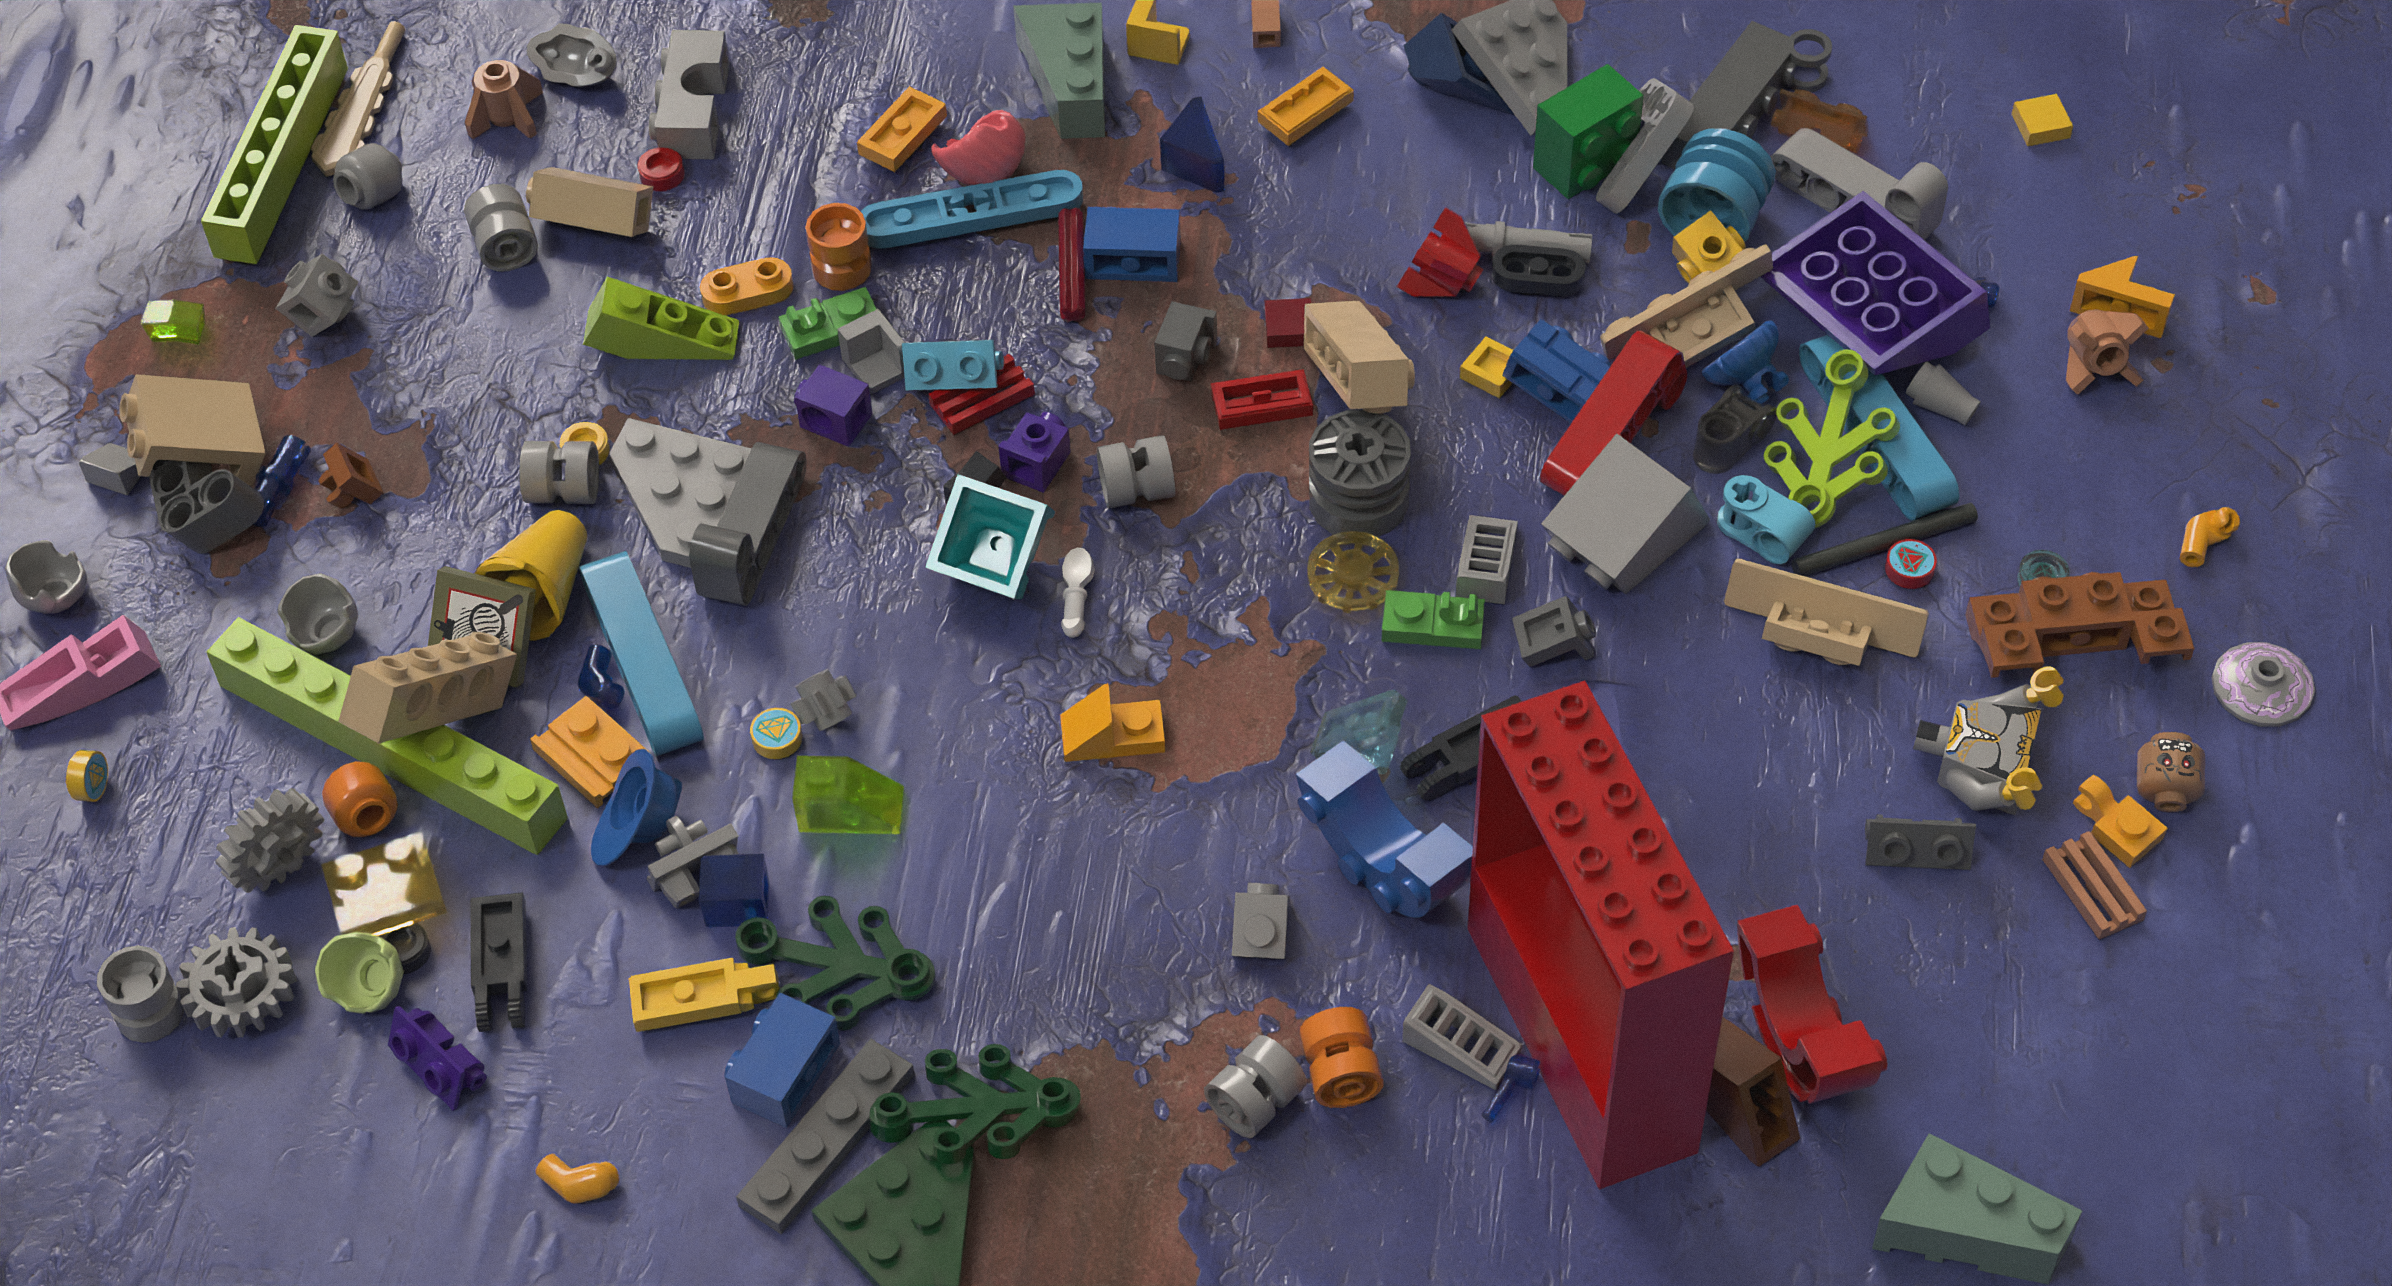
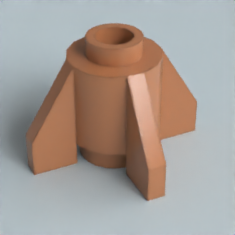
M493 60L480 66L472 79L474 94L465 120L467 134L472 139H475L491 128V122L500 127L515 124L516 128L529 139L535 136L537 133L534 121L526 109V104L543 93L540 80L505 60Z
M2094 309L2079 314L2071 322L2067 334L2070 348L2066 382L2076 394L2083 391L2095 379L2092 372L2103 376L2120 372L2121 375L2136 387L2143 381L2137 370L2128 361L2129 344L2132 345L2149 329L2143 319L2134 313Z

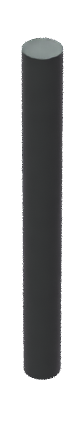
M1967 503L1793 559L1792 569L1794 574L1801 576L1820 572L1888 550L1893 544L1901 540H1919L1978 520L1977 510L1973 503Z

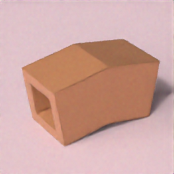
M1251 0L1253 48L1281 47L1279 0Z

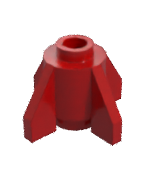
M1445 207L1433 228L1443 234L1440 237L1430 231L1411 262L1420 267V271L1409 266L1396 286L1411 296H1456L1461 288L1469 293L1484 270L1476 264L1481 254L1462 216Z

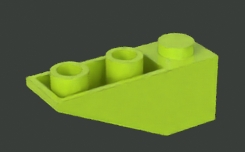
M606 277L589 307L583 345L626 359L732 360L735 356L739 320Z

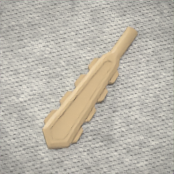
M399 22L389 23L374 55L365 61L362 67L354 70L350 77L351 87L343 90L337 100L339 104L338 110L332 111L324 123L326 131L318 135L311 146L312 160L326 177L335 174L336 163L342 156L365 145L363 142L364 138L372 133L375 126L373 115L381 111L385 101L382 93L390 89L394 80L391 74L390 62L405 33L404 26Z

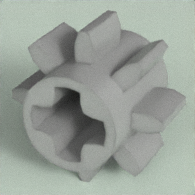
M825 669L795 686L801 698L792 702L791 706L801 724H808L814 721L818 730L821 731L852 714L847 701L855 698L857 695L846 675H841L834 679L829 669Z

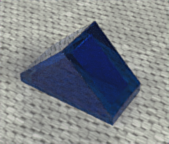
M1202 96L1194 97L1160 138L1161 170L1212 192H1224V159Z

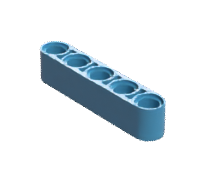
M1825 335L1801 344L1799 357L1806 376L1826 405L1829 406L1834 386L1826 375V363L1833 354L1845 349L1831 337ZM1868 370V378L1864 386L1854 392L1844 427L1845 432L1848 433L1865 422L1870 413L1875 409L1882 407L1891 409L1900 422L1898 434L1888 441L1875 439L1859 449V452L1863 454L1873 451L1882 456L1887 464L1888 473L1881 483L1907 519L1912 521L1957 504L1960 493L1956 478L1951 469L1883 374L1874 375ZM1857 371L1848 372L1843 380L1851 378ZM1884 419L1880 421L1876 429L1886 428L1891 420ZM1878 463L1869 464L1873 472L1877 469Z
M623 551L579 566V572L586 593L654 755L657 757L704 740L703 731L692 701L628 553Z

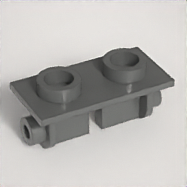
M1877 814L1876 819H1866L1865 839L1868 840L1865 865L1970 870L1976 824L1962 823L1961 818H1955L1954 821H1912V819L1883 818L1882 814Z

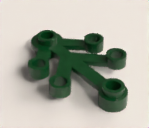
M819 896L813 899L809 904L808 913L813 928L825 932L834 948L778 937L775 925L770 920L761 917H754L744 921L736 931L735 939L738 952L749 963L763 965L772 959H778L825 969L798 984L789 983L782 986L778 990L776 997L779 993H782L789 997H798L802 999L801 1002L810 1005L809 1002L858 977L876 980L851 995L838 994L829 1000L826 1007L827 1013L835 1016L837 1028L841 1031L850 1030L855 1027L859 1022L861 1012L892 996L901 1000H915L923 997L932 989L935 982V969L931 960L918 950L904 949L891 928L887 911L879 906H870L863 909L858 916V925L861 936L867 941L876 942L885 959L864 954L841 918L838 902L831 896ZM822 910L833 911L830 916L825 918L816 916ZM872 920H880L883 922L877 928H869L866 926V924ZM756 943H765V944H767L766 946H764V947H762V948H758V949H752V948H751V947H752L754 944H756ZM907 974L918 976L912 980H901ZM840 1008L852 1010L850 1014L844 1017L835 1015V1012Z
M990 1044L983 1047L979 1052L980 1074L989 1080L1000 1079L1018 1091L1014 1093H1001L958 1068L955 1053L948 1049H936L928 1053L925 1058L926 1078L931 1083L945 1085L964 1097L908 1102L901 1094L894 1092L880 1095L870 1108V1127L873 1136L878 1140L895 1143L904 1140L912 1133L914 1123L966 1119L957 1128L945 1127L934 1134L933 1154L938 1162L943 1164H956L964 1159L966 1150L987 1131L989 1153L998 1159H1010L1020 1152L1021 1144L1042 1125L1056 1128L1071 1122L1080 1108V1091L1073 1082L1064 1078L1050 1077L1042 1080L1013 1064L1011 1062V1053L1007 1047L1001 1044ZM938 1066H947L945 1068H936ZM1022 1113L1013 1123H997L1004 1115ZM1002 1139L1010 1140L1008 1142H999ZM948 1144L955 1145L953 1147H944V1145Z

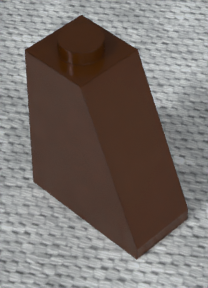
M1722 1017L1706 1111L1746 1157L1759 1167L1800 1139L1782 1058L1732 1022Z

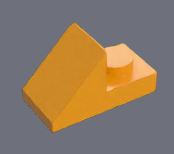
M2133 256L2081 273L2076 283L2070 312L2081 314L2088 310L2098 309L2109 312L2134 313L2141 317L2149 328L2144 334L2162 338L2175 294L2132 282L2138 256Z
M1107 683L1060 715L1065 762L1165 753L1160 700L1111 704L1109 684Z

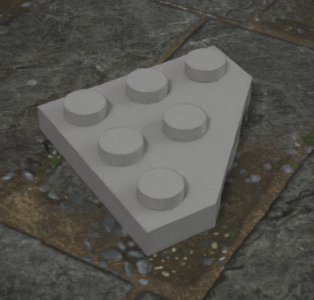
M1510 0L1461 19L1451 31L1530 136H1532L1536 131L1537 105L1567 88V22L1559 13L1552 0Z
M631 418L627 419L609 453L611 463L618 478H621L626 487L630 500L643 525L647 527L651 534L655 547L663 561L691 568L689 552L694 531L701 523L717 527L751 448Z

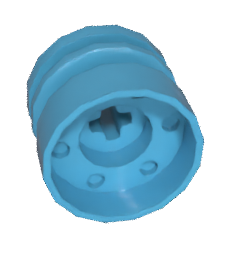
M1706 129L1694 134L1686 143L1682 155L1676 163L1675 171L1669 177L1659 197L1658 213L1663 225L1675 236L1711 210L1725 228L1732 226L1745 243L1758 219L1759 210L1764 206L1767 195L1771 192L1774 185L1776 170L1772 159L1760 144L1742 133L1728 129Z

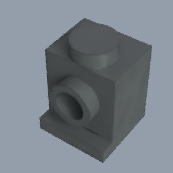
M1171 301L1154 342L1157 374L1166 375L1176 380L1192 381L1198 365H1205L1210 349H1215L1217 311Z

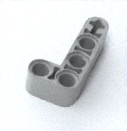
M1808 128L1799 129L1770 156L1776 170L1775 178L1777 181L1830 213L1860 192L1865 191L1923 240L1942 221L1948 192V182L1944 174L1930 163L1920 162L1916 164L1901 180H1898Z

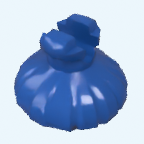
M1773 321L1764 322L1726 353L1705 367L1702 371V376L1708 382L1715 385L1742 384L1745 390L1749 392L1747 398L1750 405L1756 407L1763 404L1769 399V396L1766 393L1768 391L1767 388L1761 384V379L1765 380L1769 389L1772 387L1776 392L1784 388L1789 382L1788 375L1783 371H1776V368L1771 363L1779 338V332Z

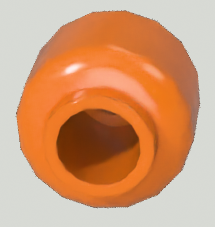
M355 761L341 766L332 772L325 781L322 791L324 806L334 823L343 833L352 837H367L378 833L392 821L398 807L396 793L387 778L377 766L369 762Z

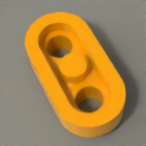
M769 257L711 271L702 279L700 291L703 305L707 310L723 315H731L784 301L793 291V279L791 269L786 262L778 258Z

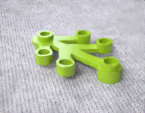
M1848 349L1836 352L1826 363L1825 372L1834 389L1820 437L1808 421L1809 413L1799 399L1787 398L1776 409V416L1782 426L1794 433L1813 461L1808 481L1796 467V455L1788 443L1775 441L1768 445L1764 451V461L1772 472L1780 474L1791 492L1788 499L1794 500L1806 508L1812 502H1820L1815 509L1809 511L1815 520V528L1824 525L1831 519L1838 499L1862 483L1868 485L1881 483L1888 473L1887 464L1882 456L1873 451L1861 454L1857 458L1855 466L1830 480L1833 467L1875 439L1880 441L1893 439L1900 430V422L1894 412L1889 408L1882 407L1872 411L1865 422L1842 436L1854 392L1860 390L1868 378V368L1862 357L1856 351ZM1857 371L1851 378L1843 380L1848 372ZM1799 409V413L1795 418L1786 419V415L1791 410ZM1884 419L1891 420L1886 428L1876 429L1880 421ZM1779 453H1787L1783 461L1779 463L1773 462L1775 456ZM1878 463V467L1874 472L1864 473L1865 468L1869 464Z

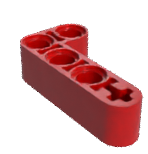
M1641 330L1635 332L1547 458L1540 474V482L1565 496L1616 434L1631 443L1656 405L1665 410L1670 409L1679 399L1687 381V370L1683 353Z

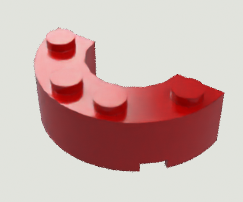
M1798 904L1738 920V946L1744 980L1755 979L1761 1003L1751 1006L1753 1015L1765 1046L1782 1058L1791 1094L1800 1102L1808 1100L1810 1104L1875 1085L1881 1072L1886 1071L1888 1067L1884 1048L1878 1039H1871L1861 1020L1842 1024L1839 1006L1834 997L1828 996L1819 961V955L1823 953V942L1817 926L1814 923H1807Z

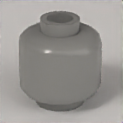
M376 143L365 144L342 156L336 163L333 178L334 188L345 203L362 210L372 209L395 197L401 190L403 181L402 165L399 158L385 147Z

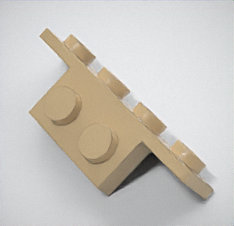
M1767 244L1757 249H1744L1731 259L1730 264L1715 272L1705 271L1697 275L1690 281L1688 287L1676 294L1661 295L1648 305L1647 310L1632 318L1623 317L1614 321L1607 327L1605 333L1600 336L1603 352L1606 357L1612 359L1618 356L1632 335L1641 330L1681 351L1687 368L1756 329L1755 322L1735 290L1773 269L1772 252Z
M1736 559L1732 565L1724 599L1725 605L1768 617L1762 639L1774 642L1776 646L1787 651L1803 650L1821 655L1827 661L1838 665L1854 664L1860 666L1868 645L1916 657L1920 650L1929 612L1922 608L1743 559Z

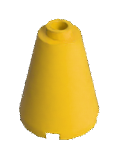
M561 510L550 511L477 567L475 574L536 589L529 640L535 641L549 637L561 624L587 542L586 528L571 513Z

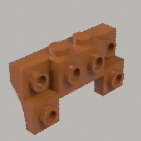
M2089 572L2081 576L2059 578L2038 577L2033 580L2022 581L2019 593L1969 597L1965 614L1971 639L1980 646L1991 678L1999 677L2000 670L2032 668L2034 674L2037 670L2043 668V657L2126 650L2130 637L2135 645L2141 664H2148L2152 656L2182 654L2183 660H2191L2194 651V645L2183 609L2174 607L2166 579L2124 583L2121 572L2103 574Z

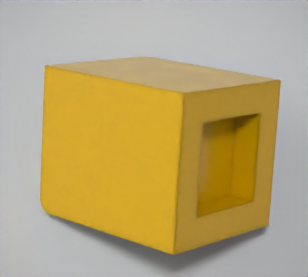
M1156 0L1135 1L1126 22L1128 55L1179 65L1190 38L1189 28L1157 22Z

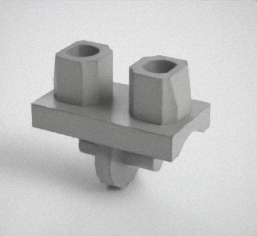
M678 816L668 819L666 824L670 835L655 842V846L661 856L675 849L678 850L648 865L650 875L647 876V881L654 892L661 889L672 905L678 909L694 901L701 894V890L691 874L692 872L707 865L718 886L725 885L743 874L744 868L736 849L739 836L733 825L730 823L693 842V840L708 833L702 820L685 827Z

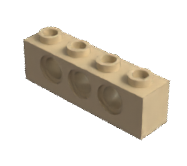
M473 632L466 637L442 640L439 644L423 648H411L408 652L393 656H380L377 660L354 665L338 722L377 743H382L502 708L517 653L501 646L500 640L491 634Z

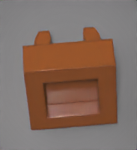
M337 442L323 454L329 469L321 475L318 481L320 485L334 491L326 498L329 503L339 508H344L356 497L368 504H372L384 493L369 459Z

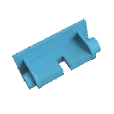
M994 340L902 343L906 390L998 387L996 370L1003 369L1004 356L1002 351H995Z

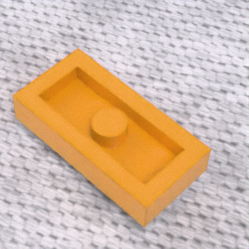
M909 86L857 141L858 155L895 172L947 117L946 103Z

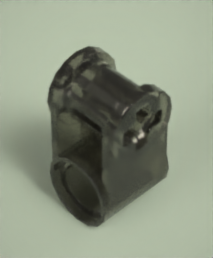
M1738 384L1729 387L1720 400L1698 420L1693 450L1695 464L1701 470L1708 473L1719 474L1730 470L1744 454L1766 437L1776 420L1777 408L1771 404L1763 406L1745 395L1744 388Z

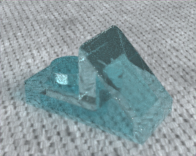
M1395 689L1325 712L1310 753L1319 758L1344 740L1377 768L1378 774H1385L1398 742L1401 719L1408 700Z

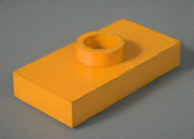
M1323 66L1258 110V123L1289 146L1353 102L1354 90Z

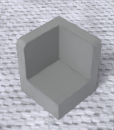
M879 309L837 329L842 360L858 380L869 384L870 394L905 378L902 343L905 342Z

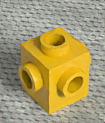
M1710 210L1673 237L1672 254L1679 261L1676 265L1680 274L1689 284L1693 278L1705 271L1715 272L1730 264L1731 259L1737 253L1746 249V245L1740 234L1732 226L1725 228Z

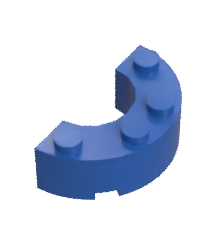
M1344 740L1296 774L1302 796L1298 798V805L1308 820L1317 824L1332 849L1338 855V866L1346 879L1354 885L1362 882L1383 911L1391 913L1395 910L1405 916L1413 918L1422 917L1471 881L1473 846L1445 823H1442L1427 835L1416 829L1390 799L1381 783L1377 768Z

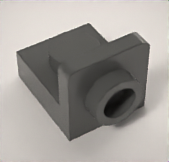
M1567 596L1512 618L1521 657L1529 667L1573 649H1576L1585 661L1595 657L1591 639L1596 637L1593 621L1585 609L1579 611Z

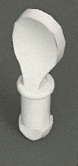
M1078 547L1070 550L1065 556L1062 566L1063 579L1068 588L1063 592L1065 608L1061 626L1065 635L1071 638L1078 637L1084 630V603L1087 599V591L1083 588L1093 579L1095 570L1090 554L1085 549Z

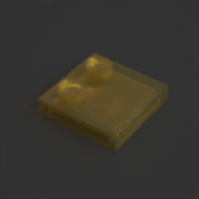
M422 832L397 838L390 842L321 864L341 935L352 932H364L379 936L447 913Z

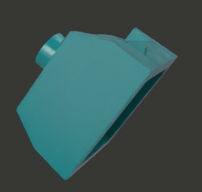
M957 474L925 568L1014 599H1022L1029 581L1026 572L1035 557L1047 520L1053 518L1056 511L1047 504Z

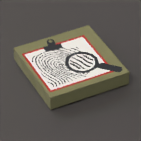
M447 566L438 569L428 646L439 644L442 640L466 637L473 632L491 634L500 640L501 646L517 653L508 685L513 687L520 686L524 683L536 589Z

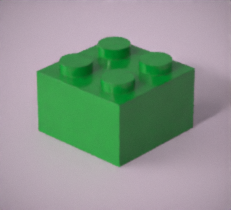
M1606 64L1537 105L1533 169L1567 199L1572 198L1583 190L1592 189L1600 180L1609 175L1639 133L1644 95L1609 64Z

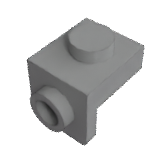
M1248 883L1247 893L1235 892L1232 956L1285 959L1290 896L1278 895L1279 885Z

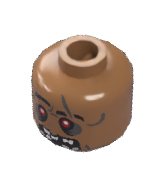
M2162 732L2153 735L2151 741L2145 743L2137 753V791L2140 796L2147 801L2153 802L2154 807L2163 812L2185 810L2186 804L2197 801L2205 791L2204 750L2194 743L2189 735L2184 733Z

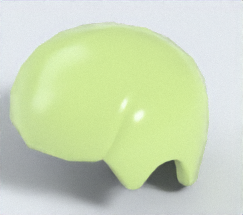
M352 932L335 936L321 949L315 973L318 989L324 998L333 1000L348 1012L364 1014L385 1009L397 996L404 969L398 952L391 943L377 935Z

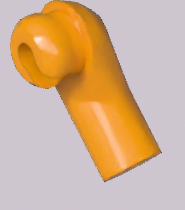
M2223 507L2219 510L2204 512L2190 519L2185 530L2180 561L2189 567L2203 565L2207 547L2229 538L2233 532L2238 530L2240 518L2237 512L2232 508Z
M549 1154L544 1157L538 1164L535 1172L540 1179L561 1197L573 1204L604 1197L609 1191L615 1189L619 1183L618 1170L610 1162L590 1163L571 1169L555 1154Z

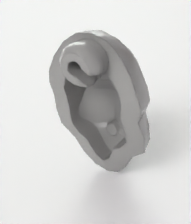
M559 23L550 31L540 33L531 38L527 45V56L532 63L540 68L544 79L548 81L563 82L574 87L595 86L610 78L616 68L617 56L611 44L599 33L589 28H578L570 24Z

